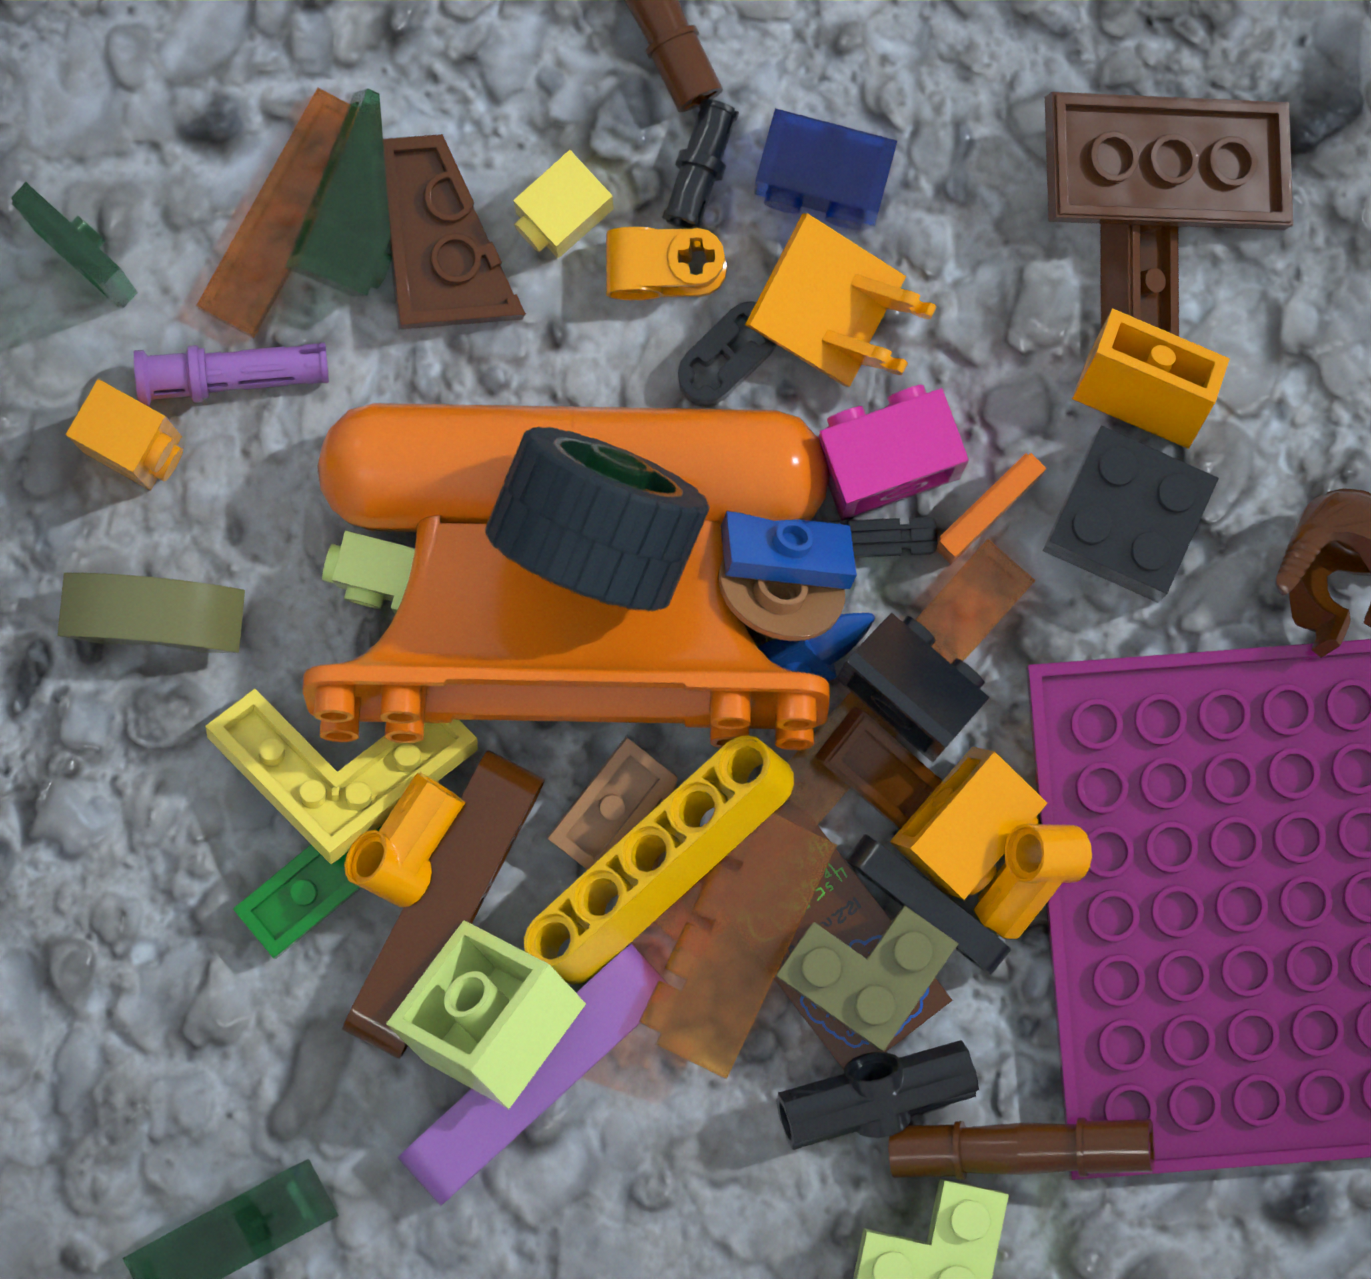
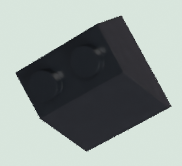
M891 612L846 660L836 679L933 763L990 697L981 690L985 681L973 668L958 658H955L950 663L932 648L936 639L921 623L910 616H906L901 621Z

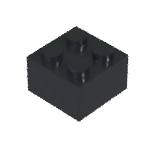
M1101 425L1091 441L1042 551L1158 603L1168 594L1219 478Z

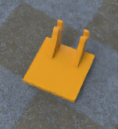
M802 213L745 325L841 385L850 387L861 365L884 369L900 376L903 375L908 365V362L902 358L891 357L892 351L870 344L887 309L911 313L920 318L930 320L937 307L931 302L919 301L921 295L901 289L906 278L904 274L810 214Z

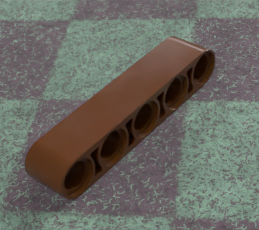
M490 750L486 751L461 797L466 803L429 858L432 873L425 893L417 902L409 907H404L348 1013L342 1030L397 1059L403 1056L408 1045L386 1023L463 920L470 924L473 923L541 792L545 778Z

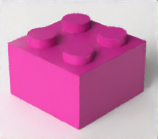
M923 384L912 386L890 395L887 398L889 405L883 409L866 414L863 406H857L827 418L829 426L820 430L818 438L830 474L828 486L841 521L961 478L969 459L943 388L926 393Z

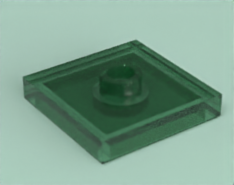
M27 182L11 197L13 201L11 204L29 227L115 306L124 308L138 293L122 269L99 249L106 241L81 217L77 215L70 222Z

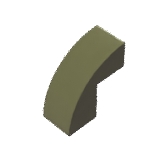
M64 573L57 636L105 645H162L201 653H239L245 590L158 577L106 573Z

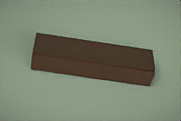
M1100 224L1101 329L1113 308L1179 336L1178 226Z

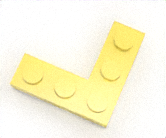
M253 689L205 726L207 738L330 864H333L346 854L360 835L366 831L376 830L384 824L417 773L420 774L421 772L438 782L478 750L477 737L460 720L453 719L451 723H424V739L416 743H397L387 740L384 735L337 772L256 689Z

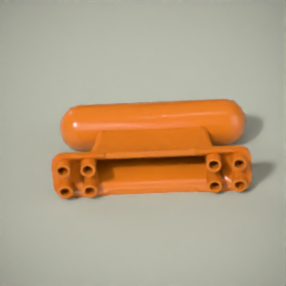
M372 403L349 409L328 430L322 444L317 468L320 490L331 509L348 524L370 531L416 532V543L410 577L401 604L391 624L379 641L366 653L351 661L314 666L307 669L304 673L302 692L309 713L320 720V737L322 739L333 742L354 741L359 738V722H385V738L387 740L397 743H416L424 739V723H451L455 719L680 723L689 728H710V744L717 748H722L735 737L749 736V729H775V745L781 749L804 750L814 746V727L825 724L828 718L830 686L828 681L818 675L783 669L770 661L759 650L747 631L745 624L727 606L721 594L718 579L720 565L724 558L720 525L726 511L739 512L773 521L795 519L810 521L825 500L830 477L827 462L819 438L800 417L776 410ZM534 427H551L604 441L632 452L676 474L698 489L700 494L704 495L709 505V511L668 607L656 611H637L582 596L527 571L519 564L505 557L501 551L490 543L485 533V528L525 431Z

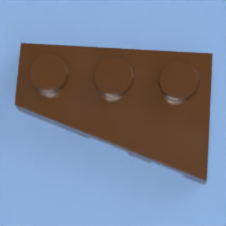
M443 134L380 139L378 151L398 330L523 320L526 313L517 294L514 295L501 267L502 261L493 242L489 241L473 207L474 201Z

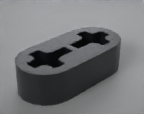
M744 302L732 308L681 360L678 369L679 387L685 398L695 405L707 407L717 405L725 400L776 348L777 344L764 336L765 343L760 346L751 340L736 353L729 348L740 335V328L737 322L742 318L747 321L756 302ZM721 355L728 360L717 373V379L721 384L720 387L714 390L706 384L697 390L691 385L695 380V372L692 368L694 364L699 362L707 368Z

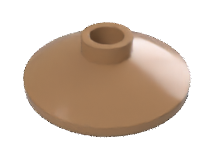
M724 558L720 565L719 587L727 606L744 624L766 636L787 641H801L818 637L835 625L844 608L845 589L726 576Z

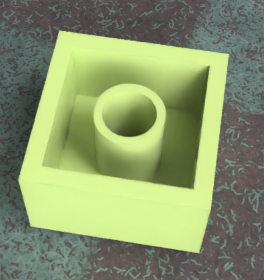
M463 920L386 1024L425 1063L510 1109L586 1003L550 964Z

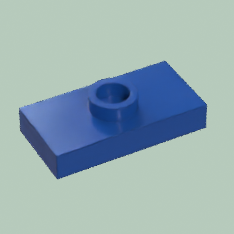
M726 511L720 525L726 576L851 589L857 574L850 525L800 519L773 521L739 512Z

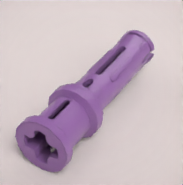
M325 342L303 346L271 347L222 353H205V348H198V345L188 346L185 353L147 356L144 350H134L137 399L148 407L152 400L190 397L193 403L203 402V399L209 398V393L223 392L225 390L281 387L306 383H329Z

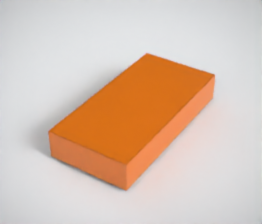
M1027 453L1024 454L939 537L936 550L951 565L1042 477L1047 468L1032 453L1029 455Z

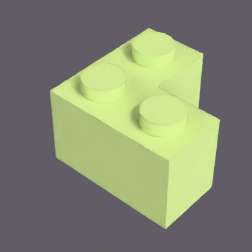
M939 1178L927 1242L863 1228L853 1279H992L1009 1194Z

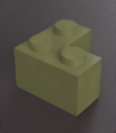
M906 906L898 911L866 958L813 922L774 977L879 1051H884L959 943Z

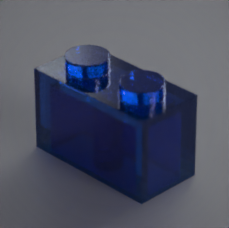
M775 108L755 179L754 194L765 197L764 204L778 211L798 214L801 211V207L826 213L825 220L842 228L860 230L863 223L875 226L898 140Z

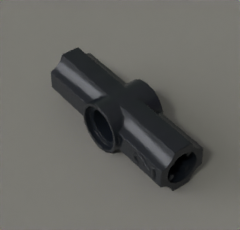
M959 1040L900 1058L887 1052L862 1054L846 1064L844 1074L778 1092L776 1103L786 1140L792 1150L853 1132L869 1138L892 1136L908 1127L911 1121L910 1116L976 1097L979 1085L969 1050L963 1041Z

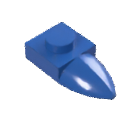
M872 613L841 614L835 625L818 637L801 641H787L775 638L758 646V648L770 661L783 669L818 675L830 681L837 677L834 663L845 657L864 638L873 624L875 616Z

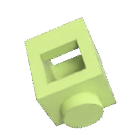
M345 530L341 546L336 544L330 545L323 568L322 580L334 583L338 588L346 589L344 600L355 604L381 609L383 599L392 601L391 609L396 614L410 577L415 548Z

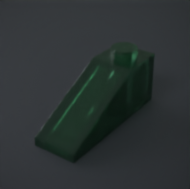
M369 88L353 93L285 268L353 297L368 296L371 287L378 289L386 277L392 258L391 254L385 252L391 233L380 94Z

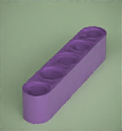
M631 943L576 993L586 1005L510 1109L471 1089L398 1156V1159L440 1206L443 1205L659 1007L675 990Z

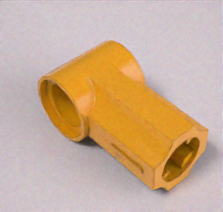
M421 772L420 774L417 773L380 830L366 831L351 845L344 865L346 877L351 883L398 907L411 906L422 897L430 883L432 870L428 859L466 802L434 779Z
M1023 824L1015 827L1006 840L1004 850L1005 863L978 896L979 902L975 906L974 911L983 926L997 932L1002 938H1020L1062 883L1079 882L1087 874L1092 859L1091 843L1087 834L1082 828L1075 825Z

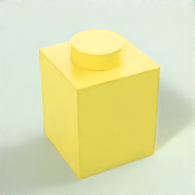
M569 150L513 200L516 214L520 217L514 223V226L537 252L547 247L559 259L614 209L613 196L573 152Z

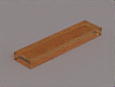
M317 87L196 304L199 310L254 339L374 123L373 116Z

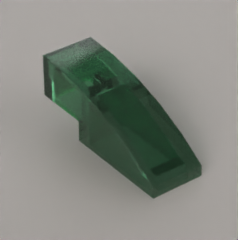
M307 1159L239 1196L226 1201L122 1259L133 1279H222L339 1215L310 1159Z

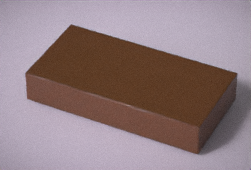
M855 706L814 756L899 830L942 782L937 775L869 715Z

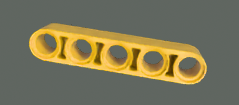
M744 735L735 737L727 742L534 918L527 927L524 936L525 952L550 964L566 983L580 984L594 977L784 804L791 795L794 786V773L790 765L757 737ZM763 764L758 777L747 783L749 774L753 769ZM715 808L712 818L708 823L700 827L704 814L710 809ZM666 851L663 863L652 871L656 858ZM618 895L614 908L605 914L608 902ZM570 938L568 949L563 955L558 957L559 948L564 941Z

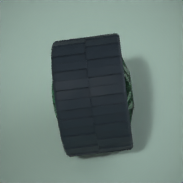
M534 427L525 431L486 525L485 533L490 543L501 551L505 557L555 585L613 606L637 611H656L669 606L708 514L709 505L704 495L700 494L698 489L684 481L681 477L632 452L579 433L551 427Z

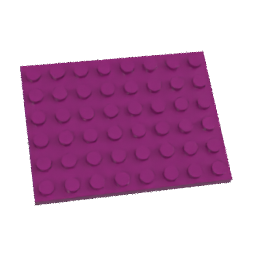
M1371 639L1342 641L1340 647L1322 658L1311 650L1314 644L1311 643L1031 664L1026 667L1036 790L1047 802V805L1039 813V824L1078 826L1087 834L1092 849L1091 864L1085 877L1079 882L1062 883L1046 903L1065 1124H1076L1078 1118L1084 1117L1087 1121L1151 1119L1155 1140V1165L1153 1172L1089 1173L1088 1177H1080L1078 1171H1069L1070 1180L1371 1157Z

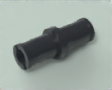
M701 100L700 110L687 149L679 151L675 165L680 170L667 209L664 210L662 218L667 223L681 229H701L702 219L715 181L722 180L726 169L722 159L739 112L735 111L734 107L717 100Z

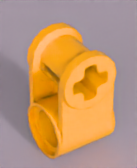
M620 227L606 232V295L609 298L637 301L659 297H702L718 290L725 281L727 265L723 245L717 236L708 230L699 228L655 229L649 227ZM703 251L708 262L703 266V274H691L689 265L686 263L692 261L693 252Z

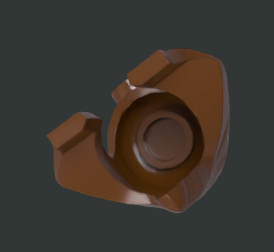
M1342 488L1329 491L1324 495L1314 498L1299 515L1294 525L1285 556L1282 559L1276 576L1275 584L1281 595L1284 596L1289 593L1291 614L1295 625L1316 633V639L1311 650L1320 658L1341 646L1351 622L1349 609L1342 607L1331 598L1328 591L1327 576L1336 571L1353 575L1371 576V493L1364 490ZM1371 603L1363 622L1371 627Z

